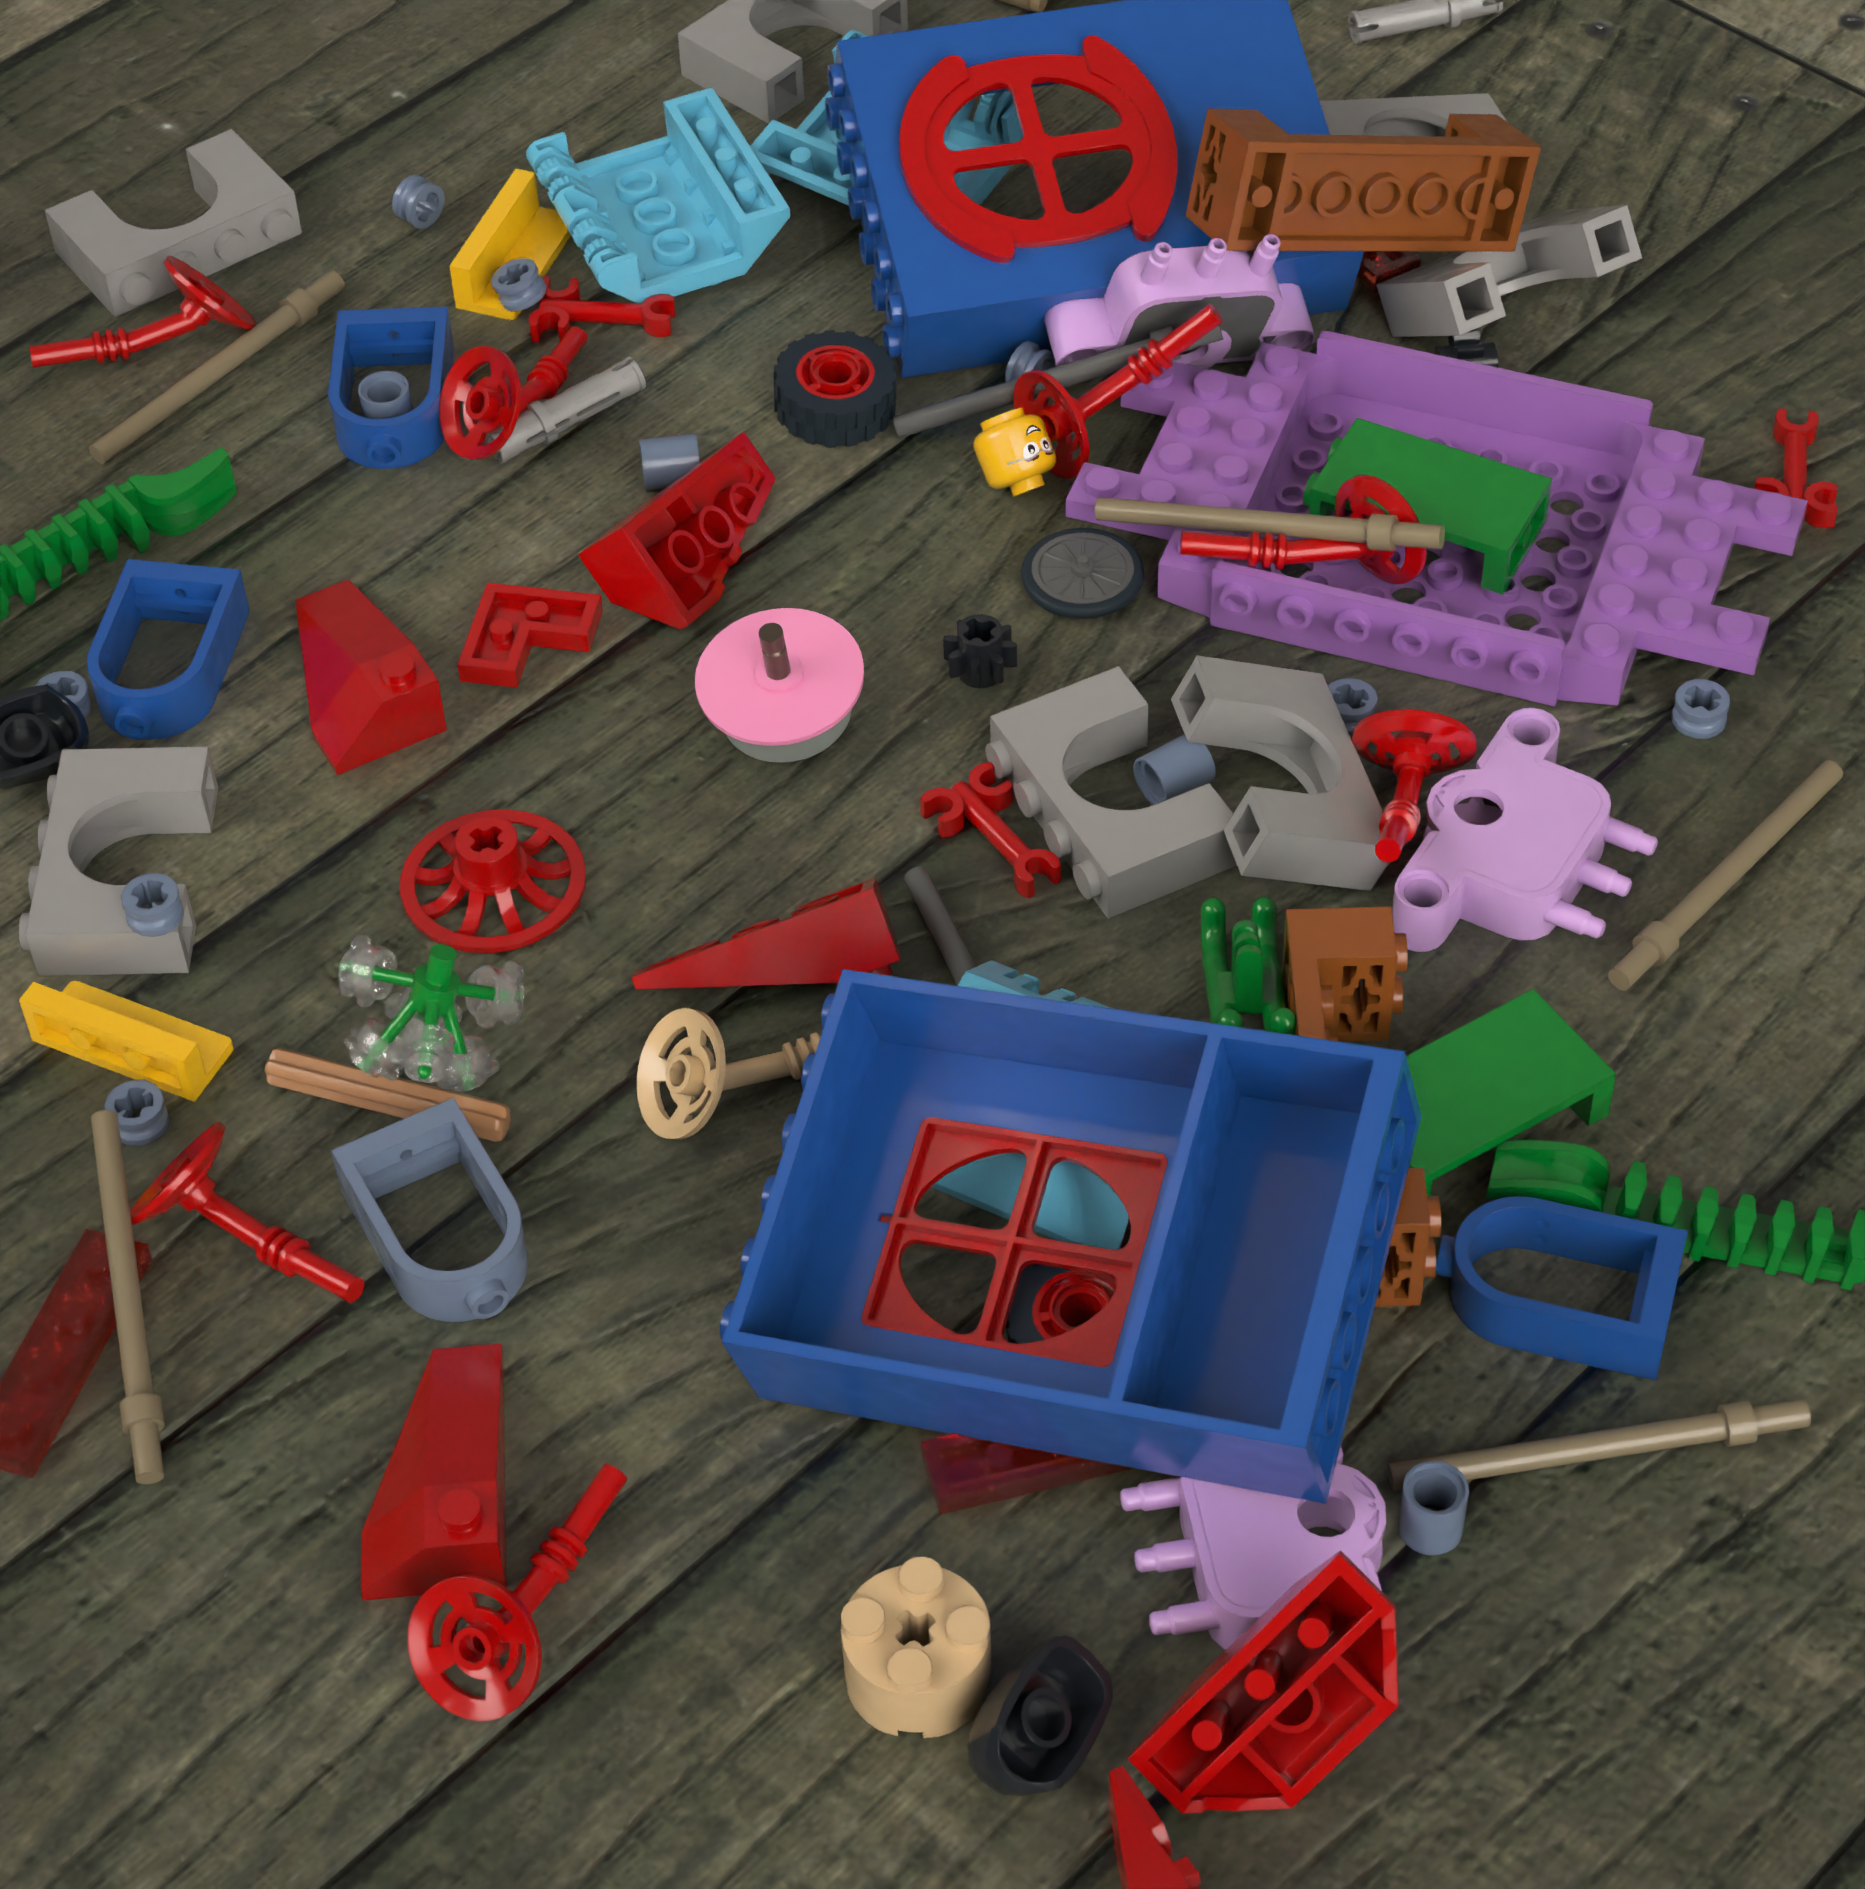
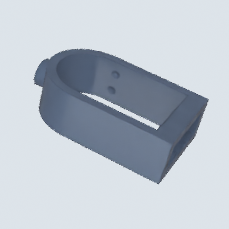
M454 1098L331 1150L340 1190L399 1295L414 1311L428 1318L445 1322L487 1319L500 1313L517 1294L526 1278L528 1270V1253L520 1210L515 1198ZM461 1162L505 1237L492 1255L474 1266L455 1271L430 1269L416 1263L405 1253L375 1199Z

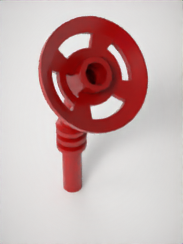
M167 256L163 261L166 270L185 297L179 305L182 312L126 332L123 327L118 328L116 334L111 329H107L104 336H101L99 331H93L90 338L29 346L33 368L96 359L98 364H103L106 357L111 362H117L118 356H121L123 361L129 360L130 354L192 332L200 324L206 326L211 319L246 330L256 326V321L235 299L206 276L185 262L173 256Z
M1209 304L1160 341L1153 338L1148 342L1149 349L1145 346L1138 349L1139 356L1135 354L1128 357V365L1077 399L1071 397L1054 377L1044 371L1031 370L1022 374L1014 387V409L1023 407L1025 415L1033 414L1041 417L1049 439L1053 442H1058L1057 449L1055 450L1053 447L1057 461L1055 466L1049 471L1061 478L1077 476L1084 462L1088 463L1089 440L1085 427L1086 419L1141 382L1146 385L1153 381L1152 375L1159 377L1163 374L1162 367L1166 370L1170 369L1173 366L1172 359L1223 322L1217 309L1212 304ZM1042 383L1046 389L1039 392L1037 399H1033L1037 384ZM1050 397L1055 401L1052 405H1049ZM1075 432V438L1072 441V433ZM1081 447L1078 458L1073 459V452Z
M577 326L570 327L552 353L542 356L527 376L526 383L522 386L520 385L519 375L514 363L503 351L493 347L478 346L462 354L447 374L440 396V425L449 447L459 456L472 460L486 459L497 453L510 438L519 414L527 410V405L535 400L540 401L552 398L568 378V367L587 342L586 332ZM490 363L491 376L482 378L475 386L467 381L477 368ZM460 401L463 402V419L469 430L466 436L460 423ZM502 426L504 427L495 440L482 446L487 434L495 433Z
M1354 476L1343 483L1337 492L1335 500L1336 517H1345L1348 499L1353 511L1349 518L1369 519L1373 513L1386 514L1375 504L1367 502L1369 497L1383 506L1390 515H1397L1399 522L1420 523L1406 499L1390 484L1375 476ZM1182 531L1179 549L1180 555L1244 560L1248 562L1249 567L1254 568L1258 562H1261L1262 568L1268 569L1271 563H1274L1276 570H1282L1285 564L1356 559L1373 576L1390 584H1405L1416 578L1422 572L1427 557V548L1405 547V560L1400 569L1390 560L1395 551L1369 550L1367 543L1322 539L1287 540L1285 534H1279L1277 539H1274L1272 533L1268 532L1265 533L1263 538H1260L1257 531H1252L1250 537Z
M1389 710L1364 718L1353 730L1352 742L1357 753L1368 762L1391 770L1398 776L1394 798L1384 808L1379 821L1380 837L1375 847V853L1383 862L1389 863L1397 860L1404 844L1410 841L1416 834L1421 819L1420 810L1417 805L1423 779L1429 777L1430 774L1460 768L1470 762L1476 754L1477 739L1475 734L1468 726L1452 717L1425 710ZM1396 731H1402L1397 734L1396 738L1391 733ZM1370 741L1377 745L1376 756L1368 748ZM1450 743H1453L1460 752L1457 758H1451ZM1388 751L1393 754L1394 758H1390L1386 752ZM1436 752L1440 758L1432 759V754Z
M220 1121L206 1129L187 1146L154 1180L130 1210L133 1226L149 1221L177 1204L182 1206L188 1213L195 1209L199 1214L254 1249L260 1262L269 1265L276 1271H280L287 1277L299 1275L348 1303L355 1302L364 1290V1280L312 1252L310 1243L307 1240L299 1238L296 1234L288 1232L281 1226H266L213 1190L216 1182L207 1173L214 1163L223 1142L226 1127Z
M610 1464L602 1466L561 1528L554 1526L548 1532L550 1540L545 1539L539 1545L541 1553H534L530 1558L533 1568L513 1592L492 1579L464 1574L452 1576L438 1582L421 1596L413 1609L408 1625V1652L413 1670L420 1684L428 1695L442 1708L468 1720L490 1721L508 1715L529 1698L537 1684L542 1663L540 1638L531 1615L556 1584H566L570 1578L568 1571H575L579 1564L577 1558L581 1559L586 1555L588 1549L584 1543L627 1482V1477L623 1472ZM474 1592L490 1596L500 1602L502 1606L498 1611L490 1607L479 1606ZM447 1601L454 1609L449 1612L443 1622L440 1634L441 1644L433 1645L434 1622L440 1608ZM463 1617L469 1625L456 1634L457 1626ZM522 1644H525L526 1660L524 1670L519 1681L512 1688L509 1678L516 1672L520 1664ZM510 1651L508 1661L503 1667L499 1658ZM456 1664L470 1677L486 1680V1697L476 1696L459 1688L449 1679L445 1671Z

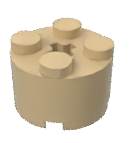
M913 1557L902 1566L893 1567L878 1573L862 1584L844 1606L841 1613L845 1680L848 1696L856 1711L874 1728L898 1736L899 1730L922 1732V1738L940 1737L965 1725L982 1707L991 1676L990 1619L986 1605L979 1593L965 1579L949 1570L941 1568L938 1562L927 1557Z

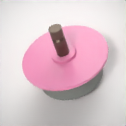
M770 609L750 614L733 622L711 640L703 651L696 668L695 690L699 705L705 716L716 728L725 733L730 742L741 752L767 762H793L822 752L841 736L847 727L852 708L857 702L863 687L864 662L860 648L853 636L835 620L805 609Z

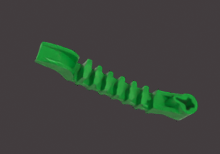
M220 447L192 465L176 472L163 475L135 474L118 487L114 484L105 487V493L90 502L87 498L78 502V508L67 515L62 516L59 513L51 517V524L38 531L32 528L24 532V539L9 547L6 543L1 545L0 622L9 616V597L16 594L27 606L35 602V582L43 579L52 590L61 586L62 567L68 563L79 575L87 572L89 568V551L96 548L108 563L116 560L118 556V539L116 536L121 533L141 554L149 550L150 530L161 536L174 537L184 535L205 523L220 511L237 493L229 454L223 447Z
M1513 1140L1497 1145L1486 1193L1487 1199L1496 1200L1516 1196L1532 1197L1686 1230L1688 1232L1683 1253L1688 1254V1259L1700 1262L1703 1256L1724 1260L1727 1267L1735 1269L1738 1268L1739 1264L1761 1267L1764 1269V1274L1775 1276L1777 1271L1801 1275L1802 1281L1814 1283L1815 1278L1839 1282L1840 1288L1850 1291L1854 1284L1865 1282V1210L1859 1209L1851 1230L1833 1227L1831 1208L1819 1206L1813 1222L1809 1223L1795 1220L1793 1203L1782 1199L1774 1216L1756 1213L1755 1197L1745 1193L1742 1194L1736 1209L1719 1206L1717 1188L1709 1186L1704 1187L1698 1202L1685 1200L1682 1197L1680 1177L1672 1175L1668 1176L1660 1195L1645 1192L1647 1188L1646 1165L1644 1162L1635 1160L1625 1178L1623 1187L1610 1186L1608 1184L1611 1167L1607 1159L1592 1148L1578 1144L1540 1140Z

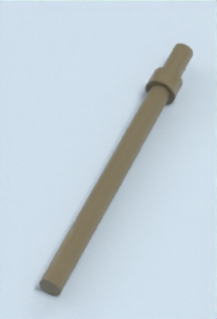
M330 271L307 289L298 288L279 302L280 308L90 445L89 451L92 457L98 463L105 464L292 326L302 327L317 316L318 307L345 288L342 277L337 272Z
M1098 497L1095 504V518L1098 521L1240 533L1257 531L1263 535L1268 532L1275 536L1285 534L1287 537L1367 543L1369 550L1393 552L1397 546L1441 550L1445 539V528L1443 525L1399 522L1397 515L1373 513L1369 519L1106 497Z
M1824 761L1661 921L1650 922L1633 939V949L1609 971L1608 977L1612 985L1619 990L1626 991L1651 966L1659 967L1678 950L1679 939L1842 779L1843 771L1841 767L1834 761Z
M102 1110L91 1116V1126L125 1398L120 1402L119 1408L122 1431L131 1438L136 1482L147 1485L160 1482L164 1478L159 1432L164 1429L165 1422L162 1399L153 1392L118 1115L111 1110Z
M1805 1399L1752 1407L1751 1403L1747 1400L1721 1404L1718 1406L1716 1413L1388 1463L1387 1473L1392 1492L1403 1490V1482L1407 1473L1414 1466L1426 1461L1448 1463L1456 1467L1466 1480L1716 1441H1723L1726 1447L1756 1443L1758 1435L1810 1427L1811 1416Z

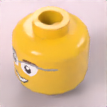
M1023 407L980 423L983 432L976 436L973 447L989 487L993 489L1010 487L1012 495L1015 497L1045 485L1042 474L1051 470L1057 460L1041 417L1033 414L1025 415Z

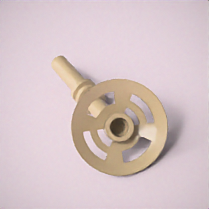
M690 1008L674 1010L664 1016L653 1028L640 1056L637 1071V1098L644 1121L660 1137L672 1140L689 1138L700 1131L709 1121L717 1107L722 1091L790 1075L795 1080L801 1079L805 1060L810 1053H816L821 1036L815 1032L810 1034L809 1042L801 1037L796 1039L795 1047L790 1042L783 1044L781 1052L726 1064L723 1039L715 1022L707 1014L699 1010ZM687 1030L688 1037L680 1040L673 1047L668 1058H664L674 1039L681 1032ZM707 1036L713 1045L716 1061L712 1052L706 1046ZM691 1051L692 1056L686 1054ZM666 1082L673 1101L678 1105L671 1117L667 1114L662 1103L660 1094V1083ZM699 1113L694 1119H692L693 1115Z

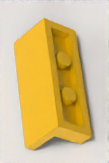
M521 169L514 170L450 264L456 308L507 320L517 319L522 310L509 311L503 307L499 300V294L495 292L491 284L493 274L502 265L511 260L528 258L534 261L539 270L538 275L543 277L571 237L556 210L539 206L535 172Z
M76 980L69 982L62 992L33 982L19 999L32 1041L129 1078L149 1081L156 1084L161 1090L193 1102L197 1100L234 1050L232 1040L228 1036Z

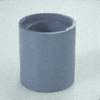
M379 371L368 375L360 382L358 393L363 417L387 419L413 410L409 384L402 374L394 371Z
M696 433L639 440L645 491L668 487L700 463Z
M1185 734L1136 759L1133 765L1137 785L1144 797L1152 805L1208 784L1215 779L1216 775L1215 764L1206 745L1188 742Z
M1426 1461L1414 1466L1405 1476L1398 1528L1403 1541L1416 1552L1426 1555L1444 1554L1455 1548L1462 1538L1469 1487L1466 1478L1456 1467L1441 1461ZM1433 1505L1438 1506L1444 1510L1432 1511L1422 1506Z

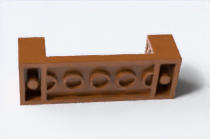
M1207 108L1185 216L1211 239H1222L1227 245L1226 251H1255L1264 236L1274 234L1281 242L1279 251L1515 252L1541 146L1496 114H1449L1444 137L1288 134L1257 109Z
M1391 906L1286 909L1282 980L1287 1008L1296 1016V1035L1338 1042L1389 1040L1392 1014H1402L1403 1012L1401 975H1396V972H1406L1408 964L1406 934L1394 932ZM1409 1168L1375 1307L1421 1306L1424 1278H1435L1436 1251L1433 1237H1440L1441 1208L1438 1195L1427 1196L1424 1168Z

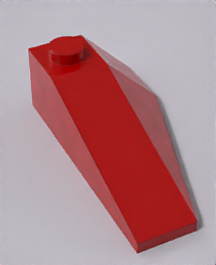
M742 432L581 551L578 556L611 603L682 630L720 600L726 587L722 583L729 567L737 563L742 553L739 545L747 528L755 524L776 478L745 432Z
M349 579L295 600L311 730L314 740L337 775L447 731L437 677L415 645Z
M874 877L797 906L798 909L791 913L792 917L780 921L779 917L770 920H762L732 934L731 940L720 943V940L710 941L636 970L631 979L635 989L838 983L843 969L890 976L893 974L890 964L900 961L901 953L880 888Z
M502 1343L432 1350L362 1529L361 1595L363 1601L422 1596L438 1582L452 1576L464 1574L483 1576L507 1588L504 1367Z

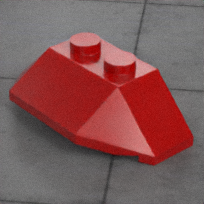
M1340 1550L1297 1581L1185 1690L1131 1752L1128 1760L1181 1814L1204 1813V1810L1251 1811L1292 1809L1398 1708L1399 1680L1396 1605Z

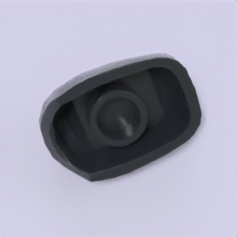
M48 685L27 687L0 697V789L38 782L49 778L50 775H57L62 749H87L90 738L85 717L78 706Z
M1068 1636L1053 1637L1033 1646L1014 1664L990 1692L971 1728L967 1745L969 1765L980 1781L1000 1794L1026 1796L1061 1788L1083 1764L1104 1724L1113 1696L1112 1681L1108 1671L1090 1651L1074 1638Z

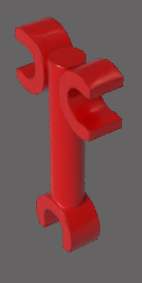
M543 276L542 279L546 284V292L542 299H540V307L530 314L528 320L532 342H539L542 332L548 329H557L559 340H561L571 327L570 322L641 325L644 331L651 336L668 337L671 336L672 332L670 318H675L676 316L675 298L668 294H657L645 299L642 304L581 300L578 278H571L566 289L555 291L551 289L550 276Z
M1779 408L1775 416L1773 437L1784 446V482L1772 477L1756 478L1754 489L1808 500L1804 520L1817 528L1834 527L1838 511V505H1835L1838 485L1821 481L1807 487V446L1811 445L1816 439L1819 416L1816 411H1809L1807 422L1802 425H1796L1787 420L1786 409Z
M991 762L981 763L974 767L969 775V784L965 781H960L953 785L951 789L935 788L921 796L920 814L924 819L932 817L937 813H944L938 817V834L942 838L958 834L964 826L966 817L1014 867V885L1016 891L1021 896L1028 899L1035 896L1033 874L1047 876L1054 885L1061 882L1059 858L1054 853L1045 849L1031 850L997 815V811L1008 808L1013 802V784L1010 781H1006L997 787H989L995 783V766Z

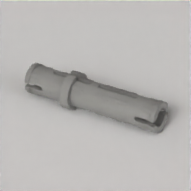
M1408 0L1361 11H1350L1348 23H1355L1356 26L1349 27V32L1353 42L1360 44L1363 41L1443 24L1447 28L1458 27L1461 20L1489 14H1500L1503 10V2H1495V0Z
M629 356L599 374H595L566 389L551 399L549 398L542 403L539 400L531 402L527 405V410L519 414L510 438L493 455L494 458L498 459L500 464H503L519 455V453L541 442L548 445L556 441L558 433L566 430L568 427L595 415L627 396L629 397L638 391L644 390L646 388V381L640 367ZM502 426L495 433L487 434L485 438L486 443L489 444L495 440L504 427Z

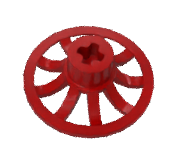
M508 809L484 810L462 815L440 825L428 833L413 848L404 862L400 876V897L406 915L416 929L434 942L468 953L512 951L536 943L555 932L568 921L579 906L584 894L586 868L583 854L576 841L561 826L547 818L525 811ZM511 823L526 825L537 830L528 840L519 843L517 831ZM553 839L562 847L568 859L556 863L537 861L531 856L538 854ZM437 844L453 858L449 865L438 869L420 867L425 856ZM530 876L548 880L570 876V884L564 898H557L538 887ZM451 882L448 889L437 900L426 905H419L415 893V883L438 886ZM515 888L522 897L535 907L550 914L538 923L524 929L510 890ZM466 892H469L464 921L457 932L444 928L434 921L447 914L462 900ZM487 896L495 897L499 913L508 933L507 935L493 937L476 936L485 912Z

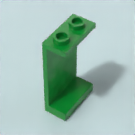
M1356 418L1344 438H1335L1330 447L1325 467L1321 473H1312L1303 495V504L1309 507V514L1331 516L1335 510L1337 492L1343 483L1357 475H1371L1380 478L1394 487L1406 499L1421 524L1443 525L1445 528V541L1485 553L1481 588L1503 595L1547 521L1552 478ZM1369 497L1367 498V502L1375 504L1376 506L1381 508L1387 515H1390L1388 511L1378 502ZM1348 499L1345 509L1352 510Z
M1534 989L1406 1056L1422 1116L1409 1168H1424L1427 1196L1431 1195L1432 1181L1567 1107H1570L1587 1126L1598 1122L1610 1114L1616 1073Z

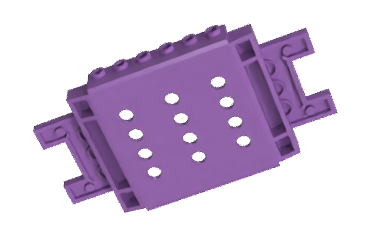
M1329 331L1321 332L1317 340V354L1286 346L1262 343L1247 377L1173 362V366L1168 370L1162 367L1163 374L1159 377L1152 375L1153 381L1146 385L1141 382L1121 396V407L1167 417L1140 474L1084 462L1066 498V517L1169 540L1158 563V598L1209 617L1211 626L1554 707L1558 700L1618 706L1638 649L1754 675L1767 636L1770 618L1713 604L1733 544L1736 543L1792 556L1804 521L1808 500L1789 497L1780 493L1767 492L1720 480L1698 477L1705 438L1650 426L1653 403L1650 400ZM1356 418L1552 478L1547 521L1503 595L1481 588L1485 553L1445 540L1441 550L1427 548V550L1436 553L1440 559L1434 560L1430 565H1425L1422 572L1416 578L1405 584H1390L1378 579L1362 567L1356 559L1303 563L1312 571L1304 573L1300 578H1294L1284 575L1280 570H1276L1274 563H1271L1270 567L1265 569L1262 568L1261 562H1258L1254 568L1249 567L1248 562L1244 560L1179 554L1182 531L1250 537L1251 533L1098 521L1095 518V504L1098 497L1309 514V507L1303 504L1306 484L1312 473H1321L1326 465L1333 441L1336 437L1344 438ZM1558 500H1570L1577 503L1582 509L1575 511L1573 515H1563L1555 512L1550 505ZM1345 509V517L1349 518L1353 511ZM1335 510L1333 511L1331 516H1336ZM1286 536L1287 540L1305 539V538H1299V537H1287V536ZM1553 537L1564 541L1567 547L1562 548L1557 553H1550L1538 548L1536 542L1542 538ZM1397 546L1393 557L1390 559L1400 569L1405 560V546ZM1538 575L1548 578L1553 585L1547 587L1544 591H1533L1523 586L1521 581L1528 576ZM1401 588H1412L1421 592L1424 598L1418 599L1414 604H1407L1395 600L1392 593ZM1516 614H1525L1535 618L1539 624L1533 626L1530 630L1523 631L1512 628L1507 624L1506 620Z

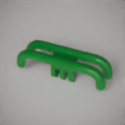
M1259 897L1252 905L1251 921L1241 920L1234 925L1232 930V968L1229 971L1226 944V907L1219 898H1208L1201 906V952L1211 1023L1243 1028V1020L1240 1014H1262L1265 1031L1296 1035V1016L1287 1008L1279 962L1277 906L1270 897Z

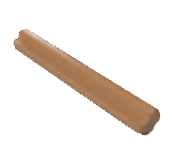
M283 1048L274 1049L265 1064L264 1072L266 1073L267 1082L273 1086L403 1119L454 1098L477 1137L499 1142L505 1138L510 1128L512 1118L510 1116V1107L503 1103L371 1070L362 1071L359 1067Z

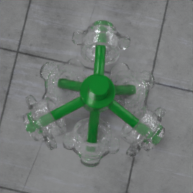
M357 935L351 943L350 950L344 954L340 963L339 989L341 994L347 997L353 995L357 998L359 1006L370 1007L375 1000L385 999L390 994L394 984L406 986L403 994H391L386 1000L385 1013L390 1019H393L389 1025L378 1019L369 1018L363 1026L354 1025L350 1030L352 1035H348L344 1040L346 1047L350 1050L349 1056L359 1069L375 1078H379L382 1075L389 1080L395 1081L400 1075L398 1070H402L404 1067V1072L410 1079L423 1083L437 1082V1086L441 1089L461 1092L481 1086L487 1081V1077L499 1071L500 1066L497 1060H490L492 1052L490 1048L485 1046L483 1038L462 1035L459 1025L462 1019V1011L455 1004L456 997H465L469 1012L476 1017L478 1025L482 1028L490 1029L499 1021H503L508 1025H515L523 1014L525 994L523 984L521 983L524 976L522 966L514 961H507L503 968L484 965L472 973L467 983L460 982L458 974L453 970L457 956L456 951L448 945L437 944L432 946L427 964L419 966L415 974L397 971L396 957L391 950L379 945L374 947L370 943L369 936ZM403 1028H404L405 1031L403 1032V1034H402V1036H401L399 1033H400V1032L403 1030Z

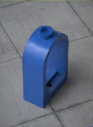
M448 307L338 311L328 397L337 444L342 453L350 460L371 468H400L415 464L429 457L443 443L445 438L439 418L440 396L446 376L453 366L454 343ZM431 364L429 392L424 401L412 411L387 419L365 418L350 411L355 367Z
M127 559L87 655V668L99 713L103 721L112 730L134 740L162 739L185 732L206 717L215 703L250 613L241 569ZM143 618L207 624L192 663L178 678L167 684L148 689H131L116 685Z
M1521 1196L1500 1198L1485 1203L1471 1212L1461 1224L1456 1237L1443 1235L1437 1258L1436 1275L1450 1278V1299L1460 1320L1476 1335L1491 1343L1656 1381L1688 1231L1538 1198ZM1506 1248H1522L1638 1273L1639 1277L1629 1321L1506 1294L1487 1284L1477 1274L1472 1265L1490 1252Z

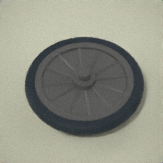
M1094 528L1066 529L1042 538L1028 551L1021 567V579L1024 589L1036 604L1051 613L1080 619L1105 616L1128 605L1139 593L1145 575L1143 561L1137 550L1128 541L1114 533Z

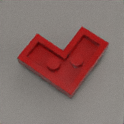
M487 583L457 664L460 682L518 688L532 646L590 652L603 613L601 595Z

